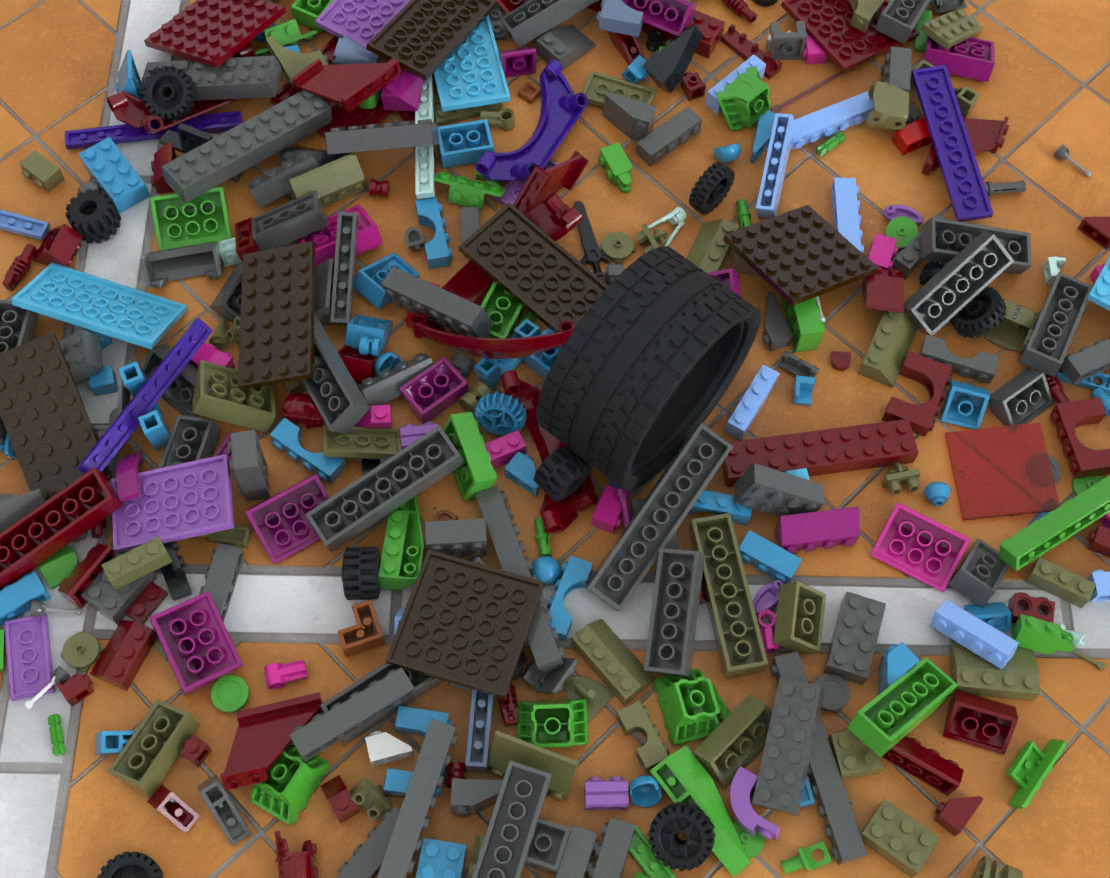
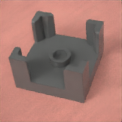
M804 21L796 22L797 32L781 33L778 22L770 23L771 43L769 40L766 41V50L771 54V58L774 61L802 59L807 40Z

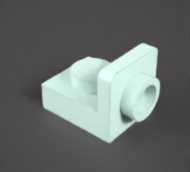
M235 237L219 241V252L225 267L242 263L236 252Z
M1048 257L1042 267L1045 285H1052L1058 272L1066 263V258Z

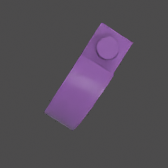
M740 766L730 788V800L734 817L739 826L751 837L758 830L759 835L767 840L771 838L777 841L780 835V827L759 816L751 806V798L755 792L758 776Z

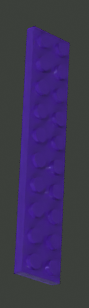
M946 65L912 70L911 76L956 221L966 222L991 218L993 210Z

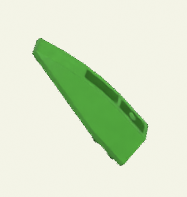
M417 495L388 515L379 570L380 589L403 590L415 584L420 572L424 542Z
M687 745L667 756L650 770L674 803L680 802V804L686 802L689 803V806L695 805L699 811L702 809L705 812L704 815L711 819L710 824H713V832H715V842L712 851L733 877L751 864L714 780Z

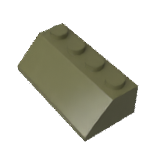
M354 152L289 179L293 200L317 191L323 207H328L332 203L344 200L353 194L361 193L367 189L364 174Z
M725 219L704 222L686 259L706 273L721 270L731 250V247L723 241L724 235L738 230L739 225Z
M884 311L858 371L859 375L893 388L918 329L905 311L903 313Z
M602 619L587 624L571 637V646L624 706L655 681V678L650 673L644 671V666Z
M751 694L693 752L705 770L725 789L732 782L739 767L745 768L765 747L772 713L767 703Z
M157 699L107 772L134 791L151 798L180 755L184 742L192 737L199 724L190 713Z

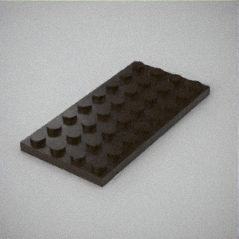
M411 0L367 43V50L387 61L393 58L397 59L402 69L426 81L495 8L496 2L492 0Z
M510 203L505 205L459 246L461 253L555 333L558 332V324L562 321H572L576 327L592 304L608 287Z
M313 241L243 254L238 387L241 390L313 377L315 244Z
M50 333L0 353V416L30 491L40 489L46 499L49 500L84 475L76 468L96 445L98 439L56 333ZM107 465L102 471V473H104L108 479L113 478V476L111 474L109 466Z

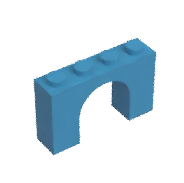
M137 361L118 368L123 382L132 397L135 396L148 379ZM157 402L148 414L138 417L145 436L156 451L167 446L171 435Z
M399 706L395 732L415 734L425 738L431 719L449 725L452 724V720H448L449 713ZM445 766L442 767V770H441V773H440V774H442V775H443V773H444V767H445ZM387 768L384 794L405 797L413 772ZM436 787L433 795L440 796L441 787Z

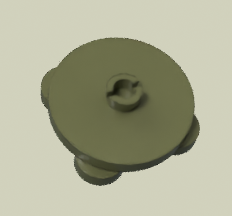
M612 232L603 239L599 249L602 253L609 256L610 259H613L615 264H621L624 259L628 258L635 251L636 246L627 234Z
M78 632L65 642L61 658L69 666L77 668L81 672H86L103 652L104 647L93 635Z

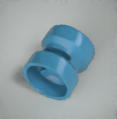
M362 336L359 344L360 355L372 354L379 357L382 351V339L376 337L370 339L367 336Z

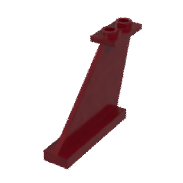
M395 58L387 63L322 65L321 60L317 59L296 74L292 81L297 92L302 89L343 105L344 110L349 113L399 76L401 69L399 61Z
M1005 116L1004 121L963 118L975 155L993 149L992 153L995 154L998 147L1002 148L1005 138L1002 136L1006 135L1009 129V125H1007L1009 117ZM933 144L922 170V174L929 175L930 171L940 168Z
M574 151L569 160L547 170L536 166L513 206L525 215L543 202L549 195L559 192L564 186L572 190L589 160L578 151Z
M320 692L236 712L239 725L223 774H220L225 791L269 780L266 771L292 743V739L289 736L293 733L292 731L300 725H307L317 713L323 712L320 706L323 704Z

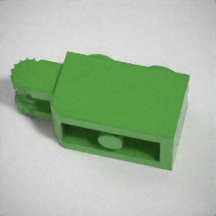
M620 143L601 148L598 162L601 167H604L607 179L611 180L614 186L618 185L622 192H630L632 164Z
M1021 614L1011 631L1012 639L1019 642V647L1047 655L1053 654L1055 650L1065 652L1074 650V645L1071 642L1073 639L1072 634L1061 630L1060 625Z

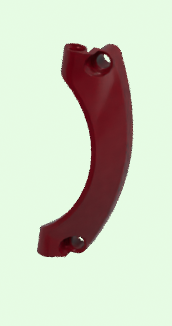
M556 192L549 195L543 202L525 214L529 220L555 242L583 220L580 212L574 207L570 209L568 205H565ZM470 260L442 289L481 306L494 280Z
M424 313L414 314L410 319L413 334L416 338H427L465 354L487 359L522 358L562 347L575 329L574 322L567 320L558 324V332L521 338H476L447 333L435 321H428L427 315Z

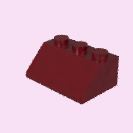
M100 543L92 547L88 551L86 558L75 566L73 573L61 582L58 589L59 593L69 602L82 609L87 603L80 595L103 570L102 564L110 561L116 555L113 549Z
M121 620L90 675L128 691L157 639L155 631L136 621Z
M954 690L947 710L943 737L1005 754L1018 721L1016 707Z

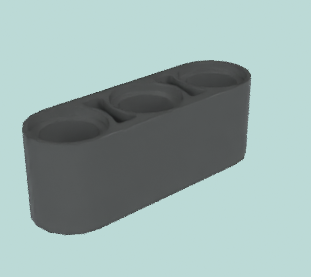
M460 207L461 244L479 229L478 207Z

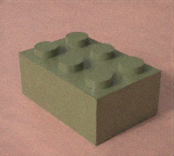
M799 581L780 585L773 643L794 652L798 651L801 655L820 652L826 594Z
M886 799L879 803L860 833L865 845L911 878L920 872L940 837Z

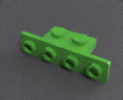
M296 19L277 24L263 31L265 38L273 36L282 47L286 44L290 46L296 45L303 38L310 40L315 38L314 34L318 33L316 29L300 33ZM266 46L254 50L255 56H265L268 54Z
M440 172L434 176V181L450 185L448 202L467 207H478L479 210L483 209L485 194L502 197L506 189L501 188L497 184L490 186L484 184L481 180L471 181L467 180L464 176H451L448 172Z
M1051 739L1043 752L1034 742H1026L1006 772V775L1019 787L1009 802L1011 807L1025 809L1030 804L1033 795L1041 787L1043 780L1052 770L1058 757L1062 755L1067 745L1064 740Z

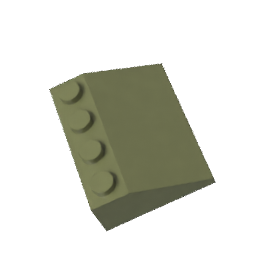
M200 360L193 395V413L267 433L276 417L274 384L241 390L238 387V370Z
M950 638V678L958 684L955 690L977 696L1033 701L1040 695V674L1033 650L1018 646L1011 660L1001 670Z
M496 730L487 764L488 770H490L492 775L499 778L505 776L509 760L553 774L547 793H550V797L562 801L563 798L567 800L576 777L578 761Z

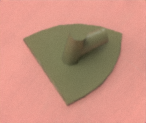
M579 676L566 678L567 698L586 699L587 724L615 696L606 686L596 680Z

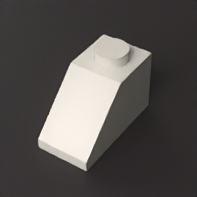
M376 731L365 737L372 767L413 756L411 746L387 732Z

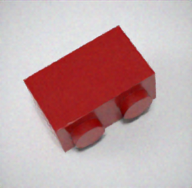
M925 118L914 120L903 129L895 130L892 142L903 156L932 143Z

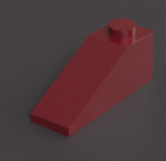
M607 31L612 43L628 65L638 55L646 59L636 36Z
M252 217L235 223L236 252L242 263L243 254L260 251L252 238Z

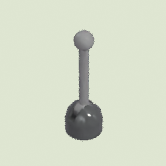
M1062 144L1054 153V156L1060 160H1069L1084 172L1086 177L1092 175L1090 170H1086L1069 156V149Z
M32 600L30 616L39 617L46 611L75 613V615L79 616L83 610L79 607L76 609L46 607L42 601Z

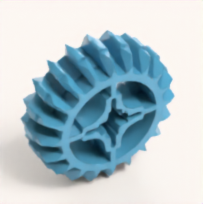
M497 391L494 394L489 392L488 395H483L477 402L474 414L479 422L478 426H483V431L488 430L490 434L494 433L497 437L522 430L527 419L526 409L523 408V403H518V398L513 399L512 394L507 396L504 392L499 394Z

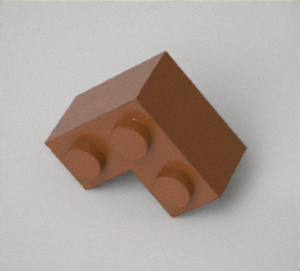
M372 600L352 605L357 625L338 631L346 657L385 644Z

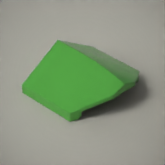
M66 545L38 565L51 589L60 586L61 582L73 573L78 563V557L73 547Z

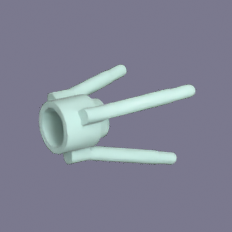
M676 207L666 216L650 224L648 228L651 229L666 220L672 225L676 224V228L664 245L668 246L679 229L685 224L683 220L686 218V213L681 207Z

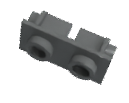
M965 0L931 1L936 14L950 12L957 8H967Z
M790 351L784 352L782 360L778 364L779 367L797 376L815 377L819 371L816 365H811L791 354Z

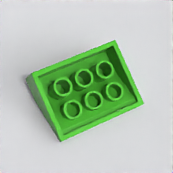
M223 187L212 188L187 203L177 194L150 197L159 250L213 241L219 242L232 238L227 198Z

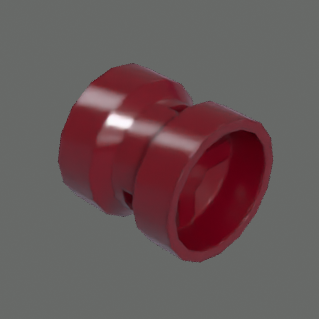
M371 179L369 186L370 197L379 195L382 198H388L389 180L378 182L377 179Z
M451 762L445 767V772L448 776L445 779V787L452 788V779H466L464 777L466 772L465 763Z

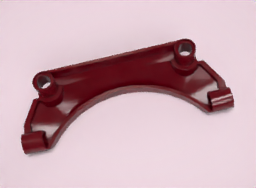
M249 42L230 58L254 57V48ZM125 91L107 97V103L117 120L134 128L144 126L146 132L152 135L239 100L194 101L195 106L190 108L192 111L186 113V117H180V120L169 121L152 114L146 108V103L143 100ZM150 122H156L158 129L151 128Z
M514 370L502 373L500 377L505 394L507 396L512 394L513 399L518 398V403H523V408L526 409L527 419L525 424L535 441L543 462L554 451L566 445L543 429L537 422L536 409L541 392L540 389L520 380L517 372ZM590 474L572 495L562 501L554 502L545 493L540 514L546 533H561L578 517L577 511L582 512L598 502Z

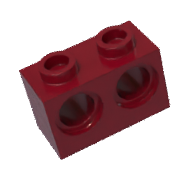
M1022 592L1015 593L1009 599L1008 608L1012 612L1011 623L1016 624L1021 614L1047 622H1054V601H1049L1045 597H1031ZM1018 605H1021L1025 611L1020 610ZM1038 609L1042 610L1045 615H1041Z

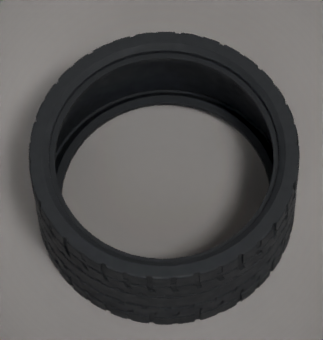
M661 246L650 250L630 264L602 292L565 342L540 392L536 409L537 422L543 429L623 490H635L652 479L675 457L695 426L700 423L703 424L717 405L752 347L760 326L761 313L758 308L704 272L671 247Z

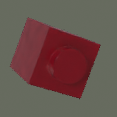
M1099 525L1094 531H1090L1087 541H1089L1087 549L1110 558V529Z

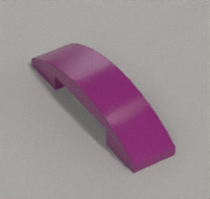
M142 451L122 456L117 462L116 483L120 502L140 496L141 484L138 480L139 465L143 464Z

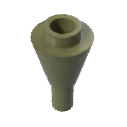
M220 317L219 324L209 340V343L217 349L228 346V340L225 336L227 318Z

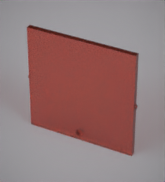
M1040 422L945 433L963 521L1050 512L1060 507Z

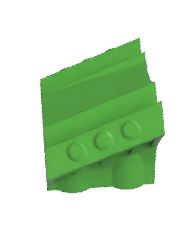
M757 67L746 68L747 73L738 74L737 79L725 86V91L717 92L719 105L730 130H739L745 125L751 128L757 123L758 118L762 114L765 115L770 110V88L768 84L762 82Z
M698 668L692 669L690 678L668 675L655 678L654 690L658 692L657 703L661 707L665 722L664 727L669 730L668 740L672 744L676 745L708 737L719 726L717 715L720 714L712 683L710 678H705L702 671Z
M586 699L517 701L518 739L541 748L572 747V745L588 744Z
M292 741L266 771L269 780L255 785L251 792V802L288 825L297 822L299 812L306 809L308 800L317 787L321 786V777L328 774L329 762L318 755L304 762Z

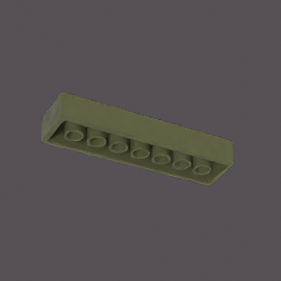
M727 513L691 519L689 531L694 551H699L705 556L702 583L724 677L731 678L765 672L768 661L731 515Z

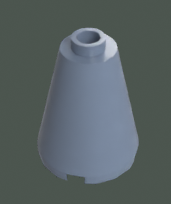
M341 34L334 52L335 60L332 61L331 65L380 63L381 60L378 59V55L367 50V48L348 36Z

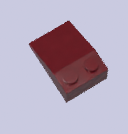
M877 266V273L863 278L861 287L865 308L903 313L904 277L902 271L896 268L882 269Z

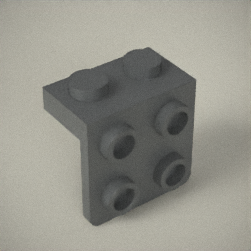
M533 658L520 678L537 693L555 694L561 691L566 678L575 671L577 660L574 658H562L564 666L541 674Z

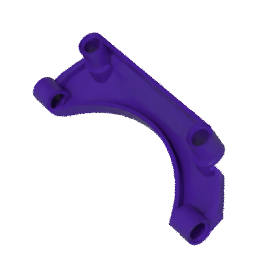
M551 59L540 74L541 113L537 127L530 139L522 147L512 152L495 153L485 151L475 164L476 170L488 181L511 182L517 177L520 181L527 182L536 166L544 169L588 105V98L584 93L580 92L574 95L568 81L561 73L563 66L558 60Z

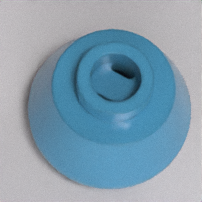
M944 482L930 483L924 489L927 500L934 506L944 505L948 501L951 492L950 486Z

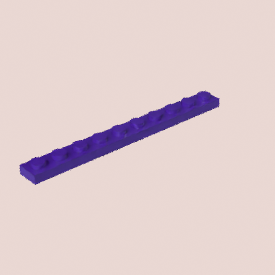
M241 111L200 115L183 122V124L203 132L212 133L228 131L243 123ZM151 121V128L158 129L157 123ZM128 124L65 131V146L67 150L91 147L108 137L115 144L161 139L167 130L178 133L177 127L180 124L154 135L147 133L144 126L134 128Z
M200 318L195 319L76 469L83 474H86L94 467L101 472L104 470L140 424L138 417L149 413L213 332Z

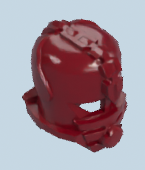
M290 393L283 401L281 414L290 422L305 423L307 429L324 425L325 421L310 394Z
M275 831V853L277 854L275 862H278L279 878H317L318 869L313 867V860H315V854L317 853L316 844L311 843V840H307L302 846V852L290 853L287 839H282L280 831Z

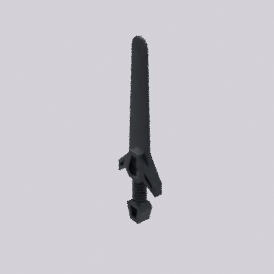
M576 201L574 208L583 217V220L578 224L585 253L580 263L584 266L587 263L592 265L594 274L605 282V273L601 272L599 263L600 261L610 263L609 256L599 250L584 204L581 201Z

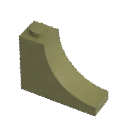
M848 0L853 9L850 25L865 32L882 10L886 0Z
M273 36L266 38L265 46L271 56L275 55L282 68V74L292 89L295 88L292 78L317 59L321 60L322 65H329L327 56L323 55L320 50L312 53H296L282 47Z

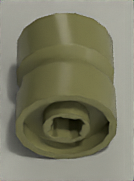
M477 381L469 389L470 392H466L458 399L461 407L466 412H472L474 417L476 416L474 414L477 402L483 395H488L489 392L493 393L481 381Z

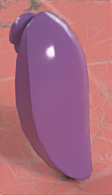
M889 205L884 210V214L889 221L901 216L912 219L917 226H920L924 221L919 212L905 205Z
M776 580L766 584L754 596L752 602L756 617H758L761 611H771L778 605L779 588L783 584L782 581Z

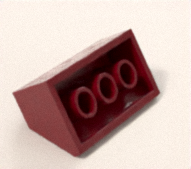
M906 736L881 757L946 796L950 795L960 786L964 772L955 761L944 759L936 750L927 749L917 739Z

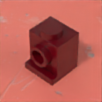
M692 72L685 73L680 86L687 99L691 101L703 97L706 84L702 82L697 72L693 74Z
M81 673L73 675L63 685L60 682L56 684L72 707L94 692L91 687L94 683L87 673L85 675Z
M194 735L184 742L181 755L199 768L212 750L208 744Z

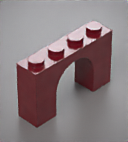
M909 351L899 375L924 385L929 392L930 401L915 405L891 397L882 420L888 422L909 419L913 433L925 437L928 431L932 432L936 422L933 420V417L939 414L941 405H938L939 401H943L947 392L944 389L945 385H949L953 376L950 374L952 367Z
M1100 398L1056 404L1050 415L1051 421L1057 429V437L1062 442L1063 453L1069 461L1070 472L1073 473L1075 479L1110 474V449H1089L1079 442L1075 434L1076 427L1097 424L1102 421L1106 412Z

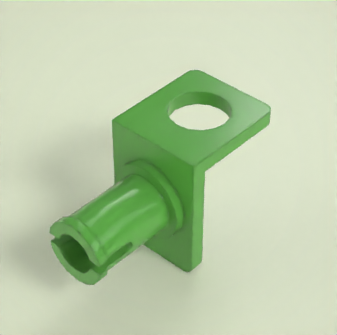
M821 841L804 849L798 848L799 855L781 861V864L787 875L803 867L809 871L831 863L832 859L825 842ZM815 849H821L824 852V859L820 862L812 858V852Z

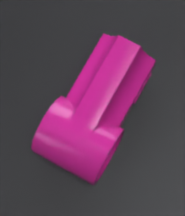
M763 610L759 613L757 621L765 653L767 654L779 651V645L773 643L776 616L770 610ZM766 618L771 624L765 625L761 622V619Z
M304 660L287 664L273 663L264 667L268 689L282 688L286 683L308 678Z

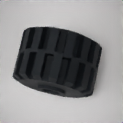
M87 189L85 193H77L78 196L76 198L72 197L70 199L71 204L66 206L68 211L66 212V217L72 228L82 235L83 238L81 240H86L87 243H92L93 241L101 243L103 239L109 240V236L111 234L115 235L117 233L116 228H120L121 225L119 221L121 216L107 193H101L99 189H95L94 192L91 189Z
M563 446L550 454L542 462L535 473L534 481L554 502H559L572 495L585 482L592 467L573 450Z
M377 546L346 547L343 554L342 582L344 595L347 600H374L379 598L381 591L379 583L381 559Z

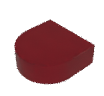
M832 351V367L838 371L848 369L851 363V352Z

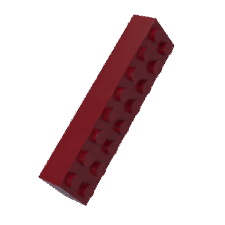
M94 467L0 534V591L6 585L13 584L123 506L104 473Z

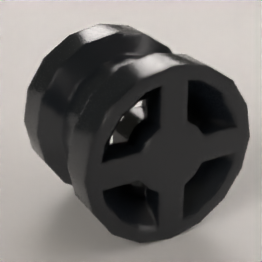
M654 30L647 34L646 48L648 51L655 52L659 50L660 46H663L664 36L661 32Z

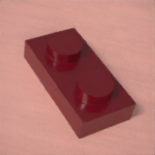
M151 581L125 611V614L132 620L144 624L168 596V593Z

